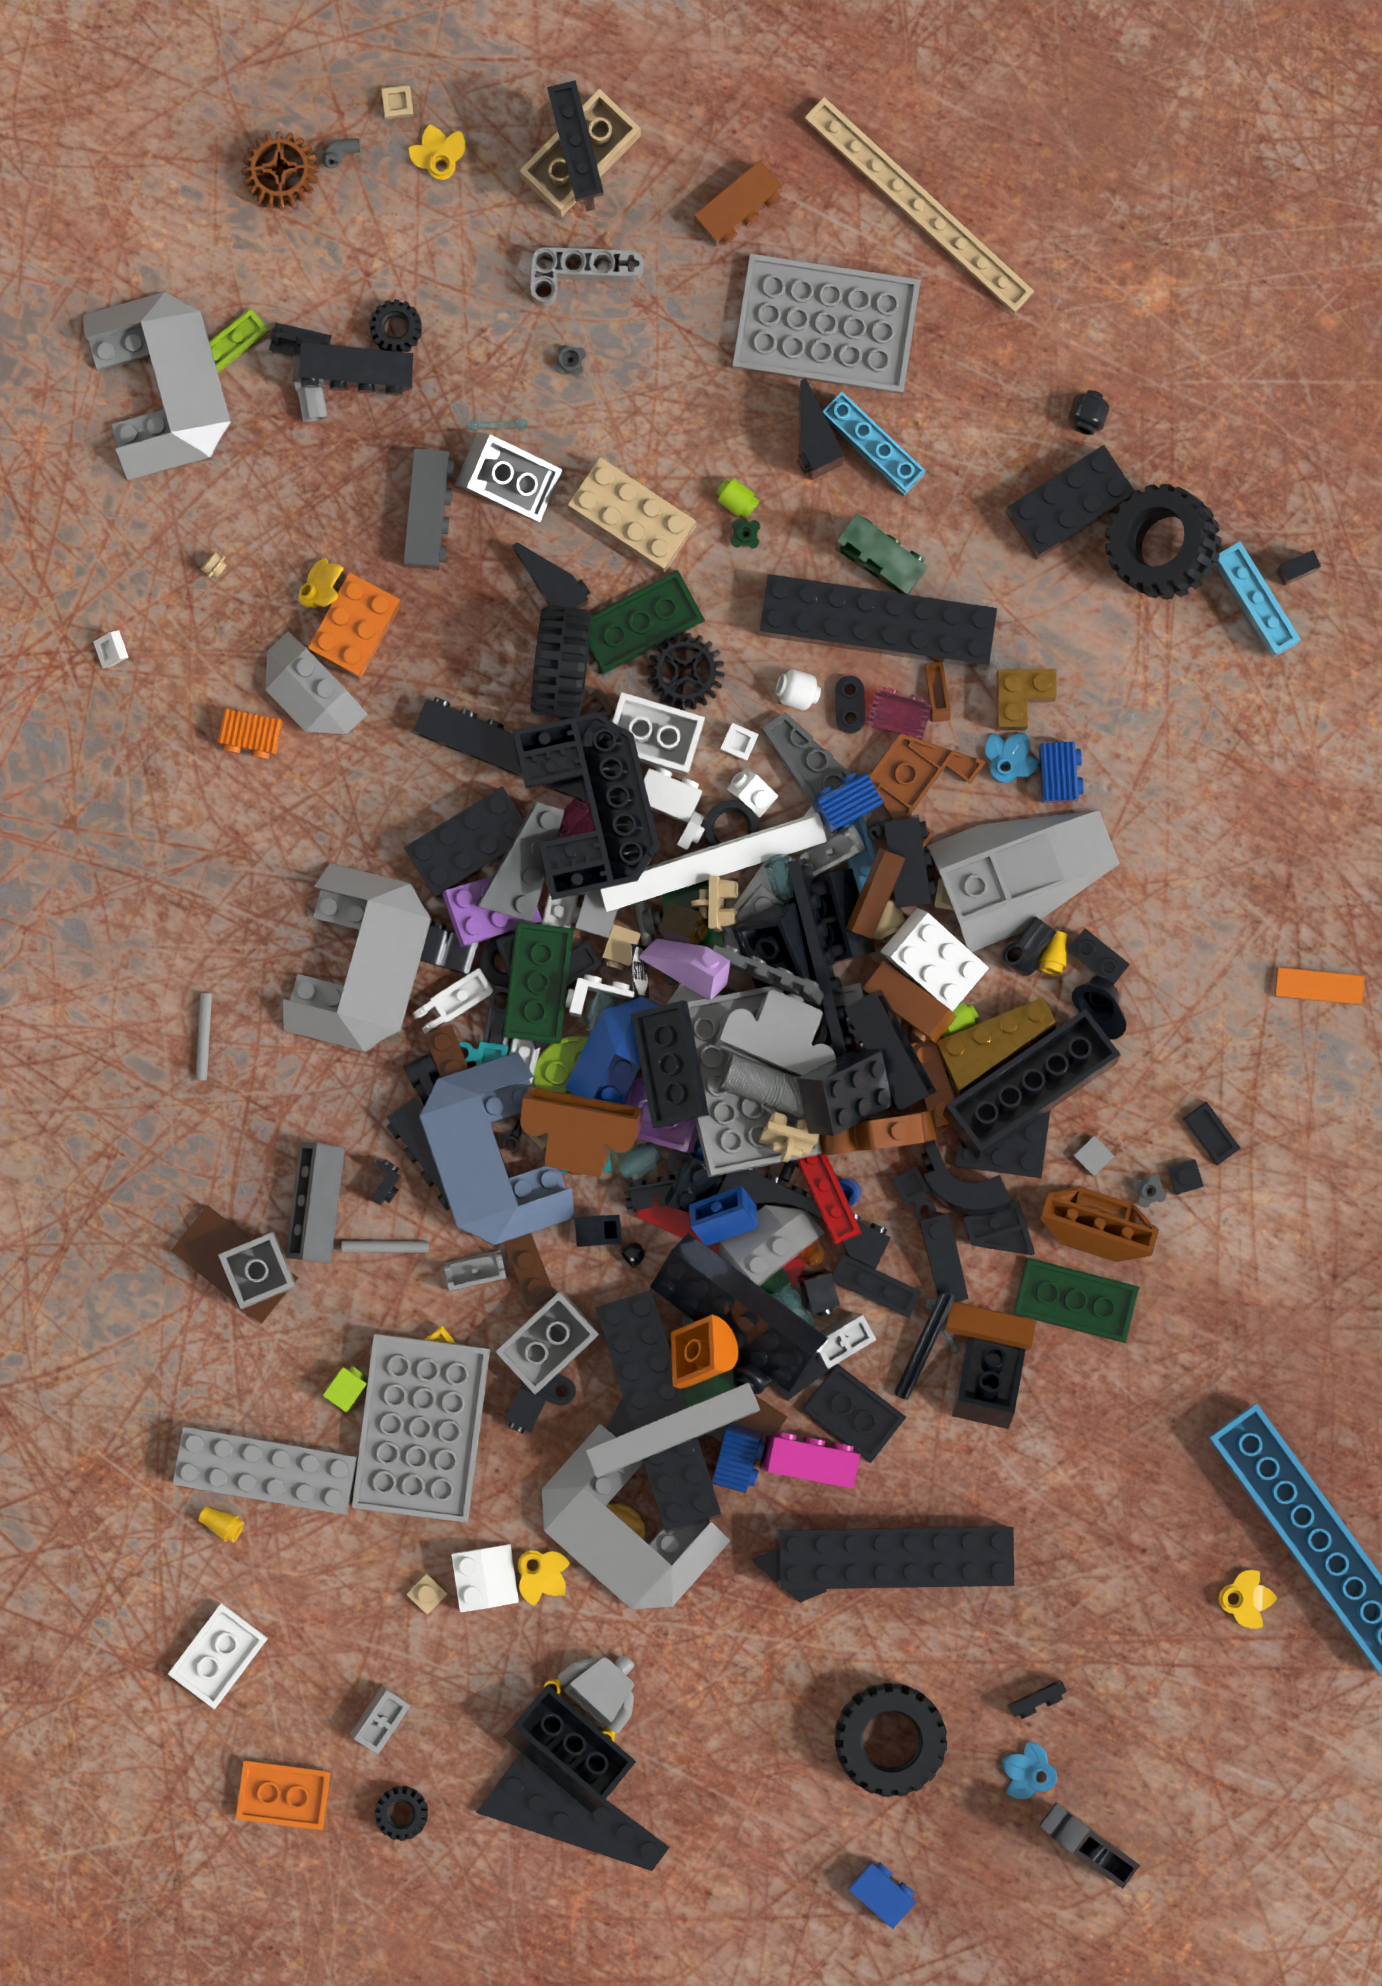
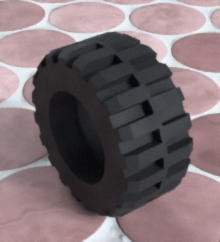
M1154 484L1145 486V492L1137 489L1130 493L1132 498L1129 501L1123 499L1118 504L1121 509L1117 514L1112 513L1109 519L1113 522L1112 527L1106 528L1105 537L1110 540V543L1105 544V551L1107 555L1112 557L1108 561L1111 568L1130 587L1155 599L1158 596L1164 600L1173 599L1174 594L1182 597L1189 593L1188 588L1192 587L1195 590L1202 585L1200 580L1204 576L1210 577L1213 572L1210 566L1212 562L1217 563L1220 556L1216 553V548L1221 547V537L1216 535L1220 531L1218 522L1213 519L1214 514L1211 509L1185 489L1175 488L1171 484H1161L1160 488ZM1168 517L1178 518L1184 527V541L1179 553L1166 564L1154 567L1147 565L1142 555V543L1147 531L1161 519Z
M548 605L541 610L531 693V712L535 715L564 719L575 718L581 715L592 618L591 613L586 609Z
M889 1682L876 1686L872 1685L864 1691L858 1692L842 1709L835 1727V1748L845 1773L857 1786L859 1785L865 1791L871 1794H879L882 1797L906 1796L907 1793L912 1791L916 1792L922 1789L924 1784L928 1781L931 1782L936 1776L935 1773L939 1767L941 1768L944 1762L945 1751H947L946 1726L936 1706L917 1689L901 1683L893 1684ZM885 1712H897L905 1715L913 1722L918 1732V1746L915 1754L908 1762L898 1767H884L876 1764L868 1757L863 1745V1735L866 1726L874 1717Z

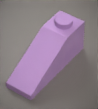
M657 938L639 957L709 1001L727 985L731 961L706 946Z

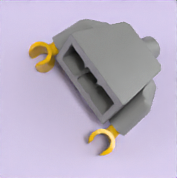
M621 1655L614 1663L606 1657L599 1661L595 1658L576 1661L558 1674V1679L549 1680L544 1684V1687L555 1684L559 1695L563 1690L603 1728L601 1731L604 1734L610 1735L611 1740L615 1742V1733H619L632 1715L634 1695L631 1690L635 1684L626 1675L634 1668V1663L625 1655Z

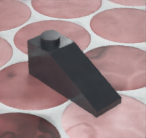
M518 542L512 545L514 552L549 605L581 609L589 604L587 595L590 594V591L582 579L576 581L572 574Z
M949 1213L919 1221L937 1296H939L941 1291H945L954 1296V1302L969 1299Z

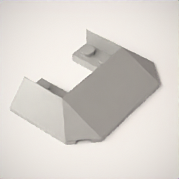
M162 292L83 315L85 338L90 343L96 369L101 371L150 357L162 398L163 410L112 424L118 446L115 449L127 480H134L211 458L223 433L228 429L231 419L201 311L167 292Z
M330 863L314 886L321 891L313 918L359 930L344 986L297 974L290 1001L283 999L284 1031L367 1052L380 1041L401 1031L431 917L423 907L411 883Z
M599 1424L541 1489L544 1532L630 1609L673 1607L731 1540L711 1521H706L666 1534L663 1528L648 1545L606 1507L609 1501L644 1462L642 1460L597 1478L586 1450L617 1438Z

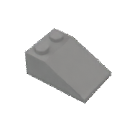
M477 432L455 482V486L540 522L563 469L490 434Z
M560 1291L495 1352L524 1384L536 1394L590 1345L601 1332L563 1291Z

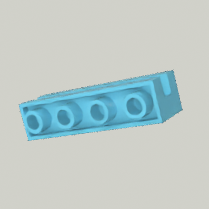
M842 391L823 410L830 427L903 496L924 477L926 470Z
M1241 541L1219 553L1218 562L1214 563L1271 658L1273 659L1295 646L1301 640Z

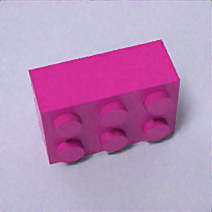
M775 1431L774 1436L766 1435V1446L760 1470L854 1489L860 1454L853 1452V1446L832 1442L831 1448L825 1447V1441L809 1437H803V1442L796 1441L797 1435Z

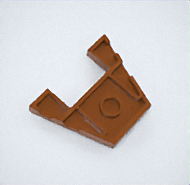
M899 733L868 776L883 799V807L891 818L911 816L945 767L971 784L986 762ZM928 827V838L923 839L924 847L935 834V832L929 829Z

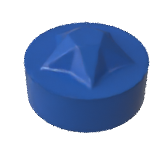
M849 1177L839 1179V1184L849 1206L856 1204L861 1196L859 1184Z

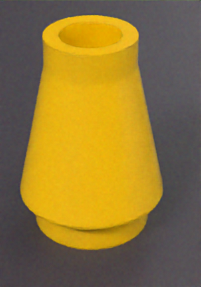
M1056 931V934L1044 948L1038 960L1041 972L1050 975H1062L1063 969H1066V940L1068 936L1066 933Z
M208 1506L202 1510L198 1519L200 1523L208 1527L224 1542L229 1540L234 1543L244 1526V1522L239 1520L238 1515L215 1510Z

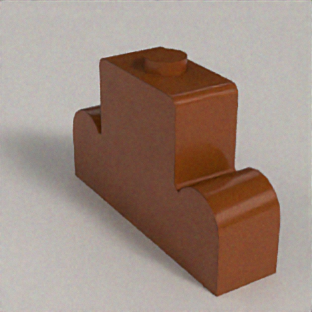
M530 1086L522 1100L520 1122L523 1130L531 1136L548 1134L545 1165L547 1167L565 1170L572 1175L586 1174L599 1177L608 1163L609 1148L615 1152L624 1153L633 1147L641 1130L643 1108Z
M934 1110L866 1119L835 1136L819 1135L822 1151L820 1155L877 1150L937 1140Z

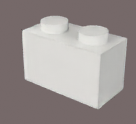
M656 767L655 770L649 768L644 782L651 810L688 825L702 795V790L698 789L699 784L683 778L682 782L671 778L673 773L661 767Z

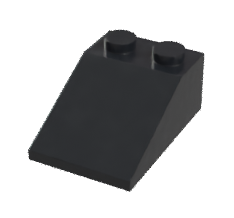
M805 378L800 381L799 459H797V463L803 475L809 474L811 480L842 466L845 455Z
M968 1337L952 1417L1009 1429L1015 1414L1026 1349Z

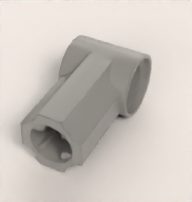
M294 382L295 390L299 395L303 422H315L326 419L327 408L323 394V387L325 386L319 384L318 388L301 387L300 382Z

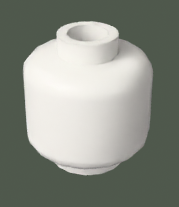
M795 669L782 674L776 687V695L779 696L781 704L802 711L807 710L812 703L816 704L821 693V688L817 687L815 676Z

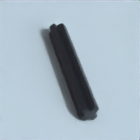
M945 1291L940 1292L896 1387L895 1395L904 1400L910 1398L955 1300L952 1294Z

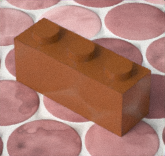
M759 160L694 214V222L716 247L721 242L726 245L736 237V230L743 224L746 227L759 217L757 212L765 206L771 208L781 199L779 194L782 192V185L762 161Z
M884 961L862 988L867 995L881 989L900 1025L903 1026L906 1023L913 1028L911 1033L922 1042L929 1039L936 1044L956 1018V1015L950 1008Z

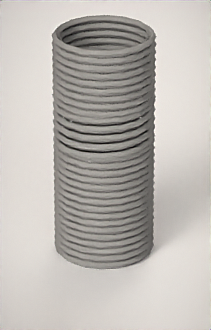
M734 1053L730 1055L721 1075L719 1084L721 1089L723 1088V1090L726 1089V1091H731V1093L734 1092V1094L742 1095V1097L750 1098V1100L753 1099V1101L761 1102V1104H766V1106L775 1107V1109H780V1111L788 1114L791 1113V1115L799 1118L804 1116L797 1077L791 1074L788 1075V1073L785 1074V1072L778 1071V1069L775 1070V1068L767 1067V1065L759 1064V1062L756 1063V1061L748 1060V1058L740 1057V1055L737 1056Z

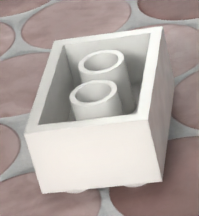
M621 692L612 722L633 733L639 761L688 776L705 717Z
M916 908L880 951L910 980L950 1008L952 1012L989 969L988 966L928 912Z

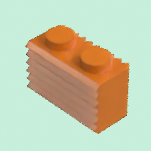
M224 708L218 744L224 746L223 751L240 754L242 749L252 751V757L269 760V755H277L283 721L277 718Z

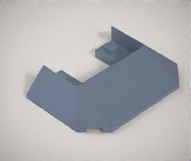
M519 1052L437 1079L419 1115L456 1227L483 1239V1241L491 1245H496L575 1218L572 1188L566 1189L560 1169L544 1166L508 1178L490 1123L521 1113L523 1097L531 1086L529 1079L534 1077Z

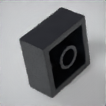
M1314 550L1280 564L1277 572L1285 586L1316 572L1321 565Z

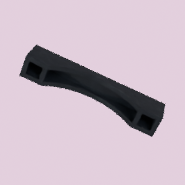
M755 1168L727 1173L718 1192L720 1194L742 1186L755 1204L778 1203L791 1205L807 1210L823 1222L814 1200L807 1198L809 1192L795 1185L791 1189L780 1185L782 1179L767 1172L765 1177L754 1172ZM853 1213L862 1233L841 1243L849 1257L876 1269L891 1237L885 1235L887 1229L873 1222L870 1227L859 1222L861 1217Z

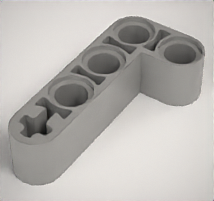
M539 248L534 252L531 260V297L534 303L541 307L553 304L557 296V279L637 281L643 275L644 261L638 252L632 250ZM542 257H548L553 261V264L548 269H541L538 267L537 261ZM571 258H577L582 263L577 270H570L565 264ZM599 259H605L610 263V267L606 271H599L595 268L594 264ZM615 259L619 260V272H615ZM629 261H634L636 266L633 272L628 271L627 265ZM545 285L550 287L552 292L548 297L542 298L536 294L537 288Z

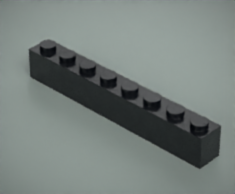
M435 697L433 701L426 699L414 727V734L523 778L517 761L513 733L503 730V724L492 719H488L487 723L476 719L478 714L465 708H461L460 712L449 708L451 703ZM581 777L541 785L587 804Z

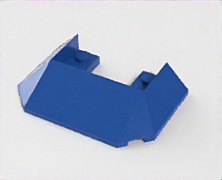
M640 996L628 1002L602 1009L565 1088L574 1095L622 1104L641 1066L631 1014L662 1005ZM698 1135L693 1150L696 1151V1154L703 1156Z

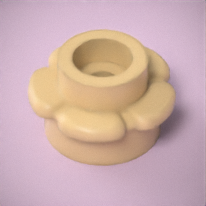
M213 552L205 561L201 570L206 573V578H210L212 575L217 578L227 566L223 562L225 559L224 555L220 556L218 553Z

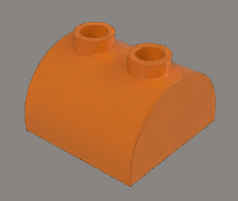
M710 1315L671 1332L673 1387L679 1389L691 1387L731 1370L737 1362L738 1345L735 1335L729 1325L718 1316Z

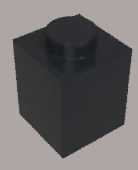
M620 1215L575 1218L577 1247L622 1244Z
M826 1268L797 1276L806 1310L817 1316H823L832 1313L834 1307L840 1306L832 1273Z
M520 1387L504 1418L510 1421L508 1427L521 1434L524 1433L525 1429L531 1432L547 1400Z

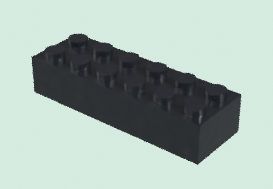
M1084 1009L945 1106L943 1116L978 1161L1115 1066L1121 1054L1087 1009Z
M689 1233L671 1250L650 1285L651 1289L695 1322L710 1315L723 1319L735 1335L738 1354L788 1392L807 1373L828 1340L825 1335Z

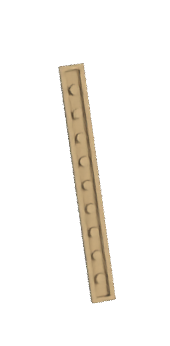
M825 97L805 116L804 120L1013 314L1034 294L1035 291Z

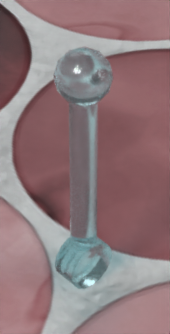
M522 418L517 420V422H477L476 420H470L467 423V428L470 431H475L477 428H517L523 431L527 428V421Z
M928 1299L925 1304L926 1308L932 1311L936 1300ZM943 1324L941 1331L949 1344L948 1350L951 1354H957L960 1351V1347L957 1343H954L950 1333L945 1331L946 1326Z

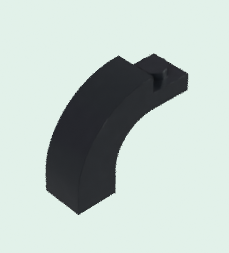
M935 1140L924 1144L925 1153L921 1154V1158L926 1170H933L924 1174V1180L932 1195L944 1206L957 1213L969 1216H988L1011 1208V1199L1000 1175L979 1183L962 1182L952 1176L947 1170Z

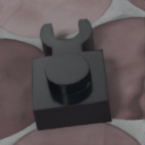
M917 1166L891 1180L904 1205L906 1206L913 1202L915 1205L914 1215L919 1221L923 1219L920 1214L922 1206H928L932 1213L936 1212L934 1203L926 1200L924 1197L931 1190Z

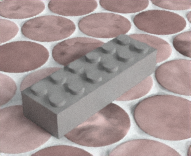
M184 1426L173 1485L347 1515L358 1456Z

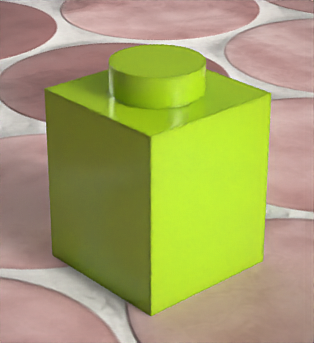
M351 1366L350 1369L343 1367L323 1396L345 1412H349L368 1384L363 1380L366 1375L354 1366Z

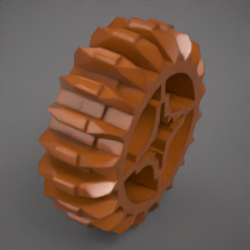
M277 131L276 139L272 140L271 135L267 133L265 134L266 143L263 144L258 138L255 140L258 147L257 150L253 147H248L247 151L252 158L243 157V163L250 166L241 169L242 175L249 176L243 180L244 185L252 186L249 190L251 196L260 193L257 198L259 204H262L268 198V208L272 209L275 201H278L280 210H284L285 201H289L292 208L296 207L294 200L296 197L301 202L306 201L302 193L303 191L309 194L314 192L308 183H318V178L312 175L320 171L319 166L312 165L318 160L316 154L308 155L312 151V147L310 144L302 147L304 142L302 137L297 138L293 142V133L289 132L286 139H282L281 131ZM284 150L298 155L304 165H297L296 162L287 161ZM272 151H275L274 158L271 162L262 164L261 167H258L260 161L263 159L265 155ZM280 158L285 169L283 175H281V183L276 172L280 165ZM303 174L298 184L286 190L287 182L291 178ZM257 176L273 179L276 182L277 191L263 186Z

